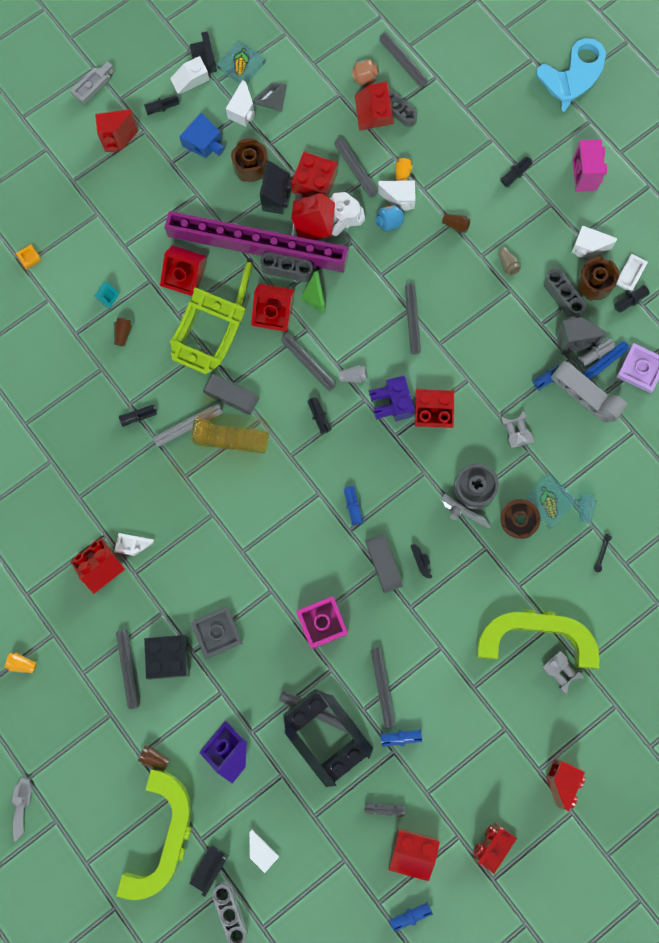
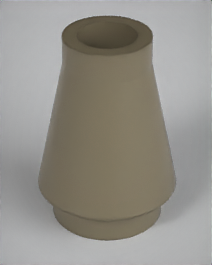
M503 248L498 252L506 274L513 276L521 270V262L507 248Z

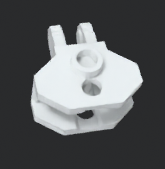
M346 192L334 193L330 199L335 202L332 235L337 236L344 228L348 229L350 226H358L365 221L364 209L352 196Z

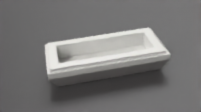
M631 254L616 285L632 293L648 262Z

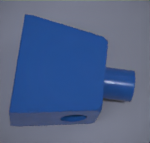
M202 113L179 136L181 145L184 148L204 158H207L212 152L220 156L225 149L220 144L222 141L220 131Z

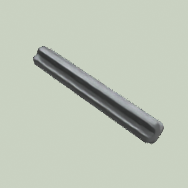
M383 33L380 36V42L420 87H424L428 83L426 76L387 33Z
M343 138L336 139L334 145L370 198L375 197L378 190Z
M406 284L405 295L411 354H420L421 346L415 285Z
M288 333L282 336L281 342L328 391H331L336 386V383Z
M120 630L116 632L127 706L128 709H135L139 707L128 632L127 630Z
M381 648L371 649L384 726L385 728L395 726V719Z
M284 690L279 700L293 707L303 698ZM326 709L315 717L348 733L336 715Z

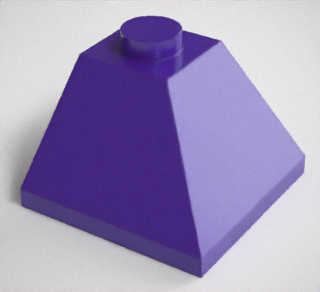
M225 721L199 753L219 775L231 783L246 768L247 742Z

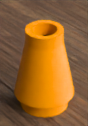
M399 158L395 163L396 181L408 180L413 168L411 160Z
M17 652L14 654L9 653L5 668L9 669L10 672L33 674L37 662L31 661Z

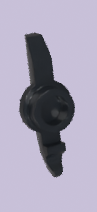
M412 544L410 547L422 576L431 579V569L427 568V565H430L429 557L427 554H422L417 545Z

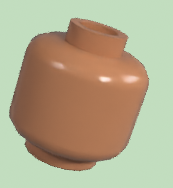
M370 59L356 62L354 68H352L354 82H357L359 85L374 83L376 76L379 75L377 64H373Z

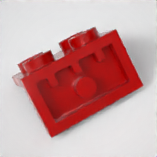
M497 823L487 828L484 833L486 838L482 844L479 842L472 852L475 854L473 859L493 874H495L517 839Z

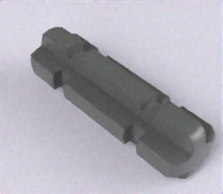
M366 802L365 813L387 816L395 814V816L403 817L405 806Z

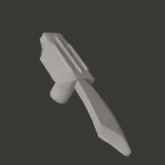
M446 494L441 497L440 500L444 506L452 511L451 519L457 520L458 516L463 513L473 521L491 528L484 517L468 510L454 498Z
M20 778L19 783L14 787L12 805L17 806L13 819L14 842L24 833V810L30 804L32 792L31 779Z

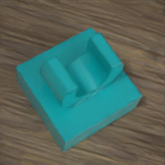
M103 282L99 286L98 292L94 294V297L105 307L111 308L119 292L109 283Z

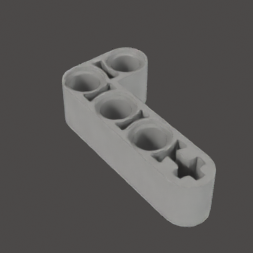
M562 361L551 376L556 384L603 422L617 421L628 406L627 402L616 395L608 396L566 361Z

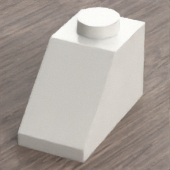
M199 56L184 63L170 80L177 94L180 95L209 81V75Z
M242 80L226 107L228 119L246 127L249 121L253 120L255 111L246 82Z
M415 181L378 182V194L391 205H395L403 211L415 208Z
M582 226L572 253L578 257L589 259L611 250L617 238Z

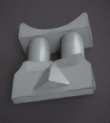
M524 411L516 419L509 420L502 417L500 420L502 427L506 426L509 435L507 442L511 449L534 443L532 433L526 429L524 423L526 419ZM514 423H517L519 432H515Z
M561 651L542 667L547 675L554 677L561 685L559 689L563 694L568 693V686L571 681L584 679L580 672L576 673L569 666L568 658ZM562 670L569 676L570 679L568 681L560 673Z

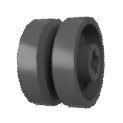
M472 464L460 471L454 483L453 493L455 499L468 510L477 511L491 504L498 492L499 482L492 469L485 465Z

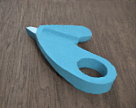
M584 38L577 41L571 49L569 71L558 72L547 64H542L537 68L536 76L538 80L546 86L553 97L561 100L562 112H565L571 100L584 94L596 83L603 71L606 51L603 45L595 39ZM583 49H589L596 54L597 60L592 63L583 62L578 57V52Z

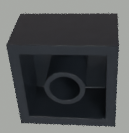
M187 636L144 638L146 679L190 676Z

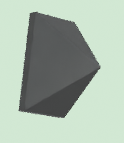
M271 83L252 100L253 104L282 112L286 84Z

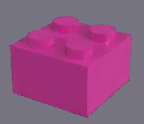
M602 139L579 141L572 158L575 192L597 191L599 185L603 182V177L607 174V163H604L606 151L605 147H602Z
M333 596L296 611L311 650L348 635Z

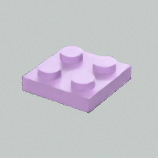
M633 343L617 378L652 393L659 380V355Z

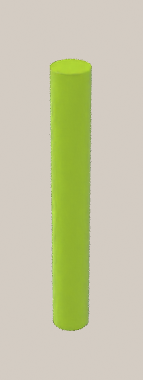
M250 262L245 263L235 304L240 306L243 304L253 266Z

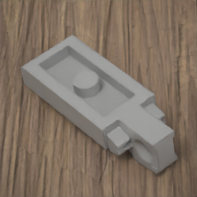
M107 61L101 68L94 67L71 89V94L85 105L110 80V76L115 72L113 66Z

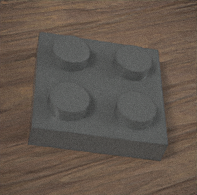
M228 607L191 622L205 659L243 644Z

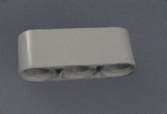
M221 882L213 890L212 896L228 943H244L248 931L234 890L228 882ZM225 888L228 892V897L224 899L219 897L218 889ZM232 909L235 912V918L228 919L225 916V910ZM234 930L241 931L243 938L240 940L234 939L232 932Z

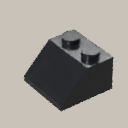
M267 161L260 190L262 211L283 215L285 208H288L289 197L287 196L288 192L292 191V181H290V174L271 161Z

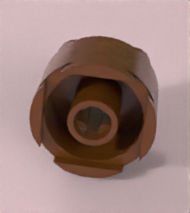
M252 138L239 141L231 152L235 174L243 182H255L263 179L268 161L266 147Z
M594 257L588 260L577 278V286L580 293L589 301L602 300L608 297L618 282L619 270L613 261L605 260L603 257Z
M518 499L511 501L501 512L502 528L513 538H528L540 526V513L537 507L527 500ZM524 514L526 522L518 525L515 516Z

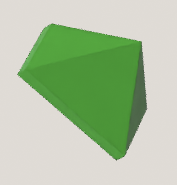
M316 271L313 273L300 299L323 313L325 312V305L319 274Z

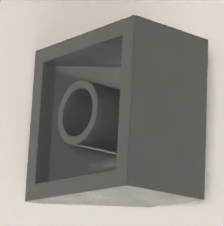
M574 316L564 319L556 333L561 355L591 349L592 346L596 347L606 336V332L583 317L575 318Z

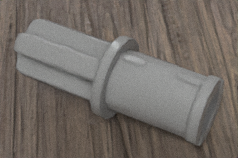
M607 339L596 347L592 346L591 350L579 356L578 360L583 367H586L594 360H600L601 356L612 350L615 344L611 339Z

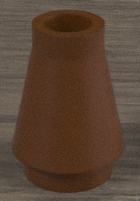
M445 213L442 224L461 234L468 231L471 220L464 215Z
M117 318L116 322H114V345L125 346L132 328L130 320Z
M144 746L138 759L142 763L141 765L161 770L166 769L170 760L151 746Z

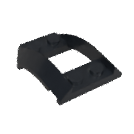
M314 689L283 714L284 733L325 787L337 786L335 782L365 757L370 759L374 748L333 695ZM329 706L353 739L321 764L297 731Z

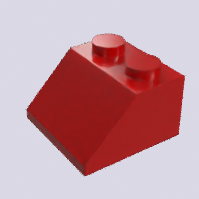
M387 81L368 85L355 95L359 131L394 124L391 95Z
M131 109L95 114L97 134L105 152L123 150L138 133V127Z
M322 193L293 201L291 218L298 236L311 240L332 236L335 202Z
M172 245L164 253L160 286L193 296V290L195 287H199L204 274L207 256Z
M258 283L254 291L251 326L287 332L293 308L295 289Z
M398 828L388 870L429 881L436 863L440 845L439 839Z

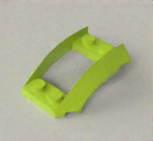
M195 287L180 325L169 343L171 344L173 361L208 374L218 367L225 358L238 331L246 308ZM200 310L230 322L214 357L184 344Z

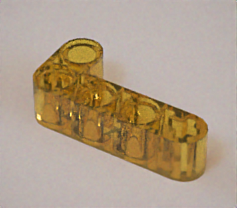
M195 418L191 439L194 444L201 446L266 453L269 433L262 430L213 425L210 420Z

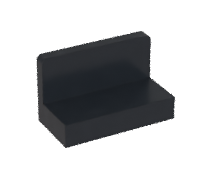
M208 31L202 32L203 41L190 44L192 58L195 59L200 56L208 74L217 72L209 34Z
M211 845L189 884L202 891L201 895L205 897L229 855Z

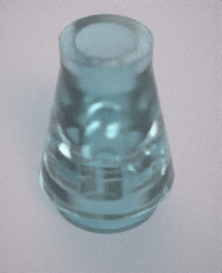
M580 494L579 499H577L580 522H592L597 502L595 495Z

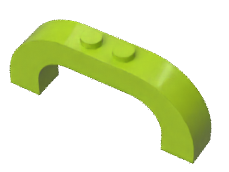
M524 609L523 612L501 615L483 629L476 646L475 658L496 660L498 659L500 640L507 631L524 630L560 634L568 638L574 646L575 668L599 669V650L590 631L578 621L568 617L555 616V612L544 611L543 614H535V610Z
M155 768L150 771L145 790L158 793L168 800L172 808V819L161 860L156 871L145 876L129 872L122 874L116 897L123 899L141 900L151 897L162 890L175 875L179 862H183L186 849L183 848L185 840H189L192 828L189 827L192 807L185 786L172 774Z

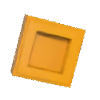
M32 244L16 253L26 270L42 261Z

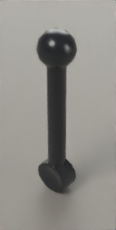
M610 534L604 536L605 542L598 564L594 566L595 572L602 571L601 564L608 542L612 539Z

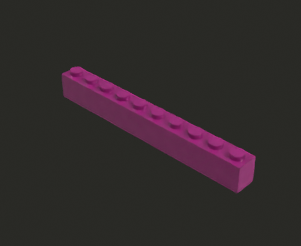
M172 211L168 212L164 227L167 236L170 238L259 256L266 252L306 259L312 263L313 267L342 273L345 272L348 259V247Z

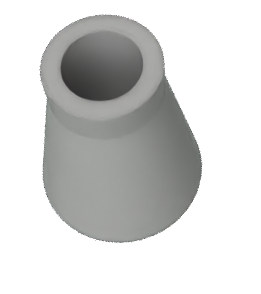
M358 365L339 371L340 382L363 383V381H367L366 367Z

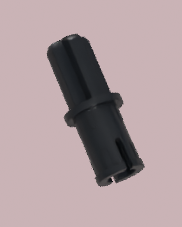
M175 95L162 100L158 98L159 100L144 104V107L149 116L157 112H165L164 109L177 106L180 102L178 96Z
M525 156L515 166L513 165L511 170L500 179L501 183L505 187H509L517 178H521L522 173L532 165V159Z
M642 285L632 293L628 292L626 297L614 304L615 310L621 313L630 306H636L638 301L650 295L649 289Z
M310 398L307 403L313 415L312 419L316 421L320 434L323 435L325 434L324 432H330L332 429L325 416L326 412H323L318 398Z
M154 405L138 410L135 408L132 412L119 415V420L122 427L135 422L141 423V420L157 415V410Z

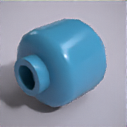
M395 205L381 208L378 211V216H376V224L383 231L398 229L404 221L402 210Z

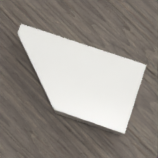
M118 533L114 552L135 556L154 544V540Z
M252 829L249 832L250 859L265 873L279 858V855Z

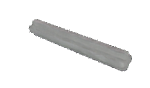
M215 404L154 436L153 441L159 447L222 414V409L219 404Z

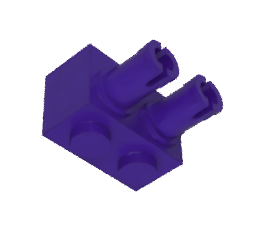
M405 375L386 380L385 387L369 390L371 402L388 398L390 401L389 405L373 408L376 420L392 415L396 422L414 416L415 410Z

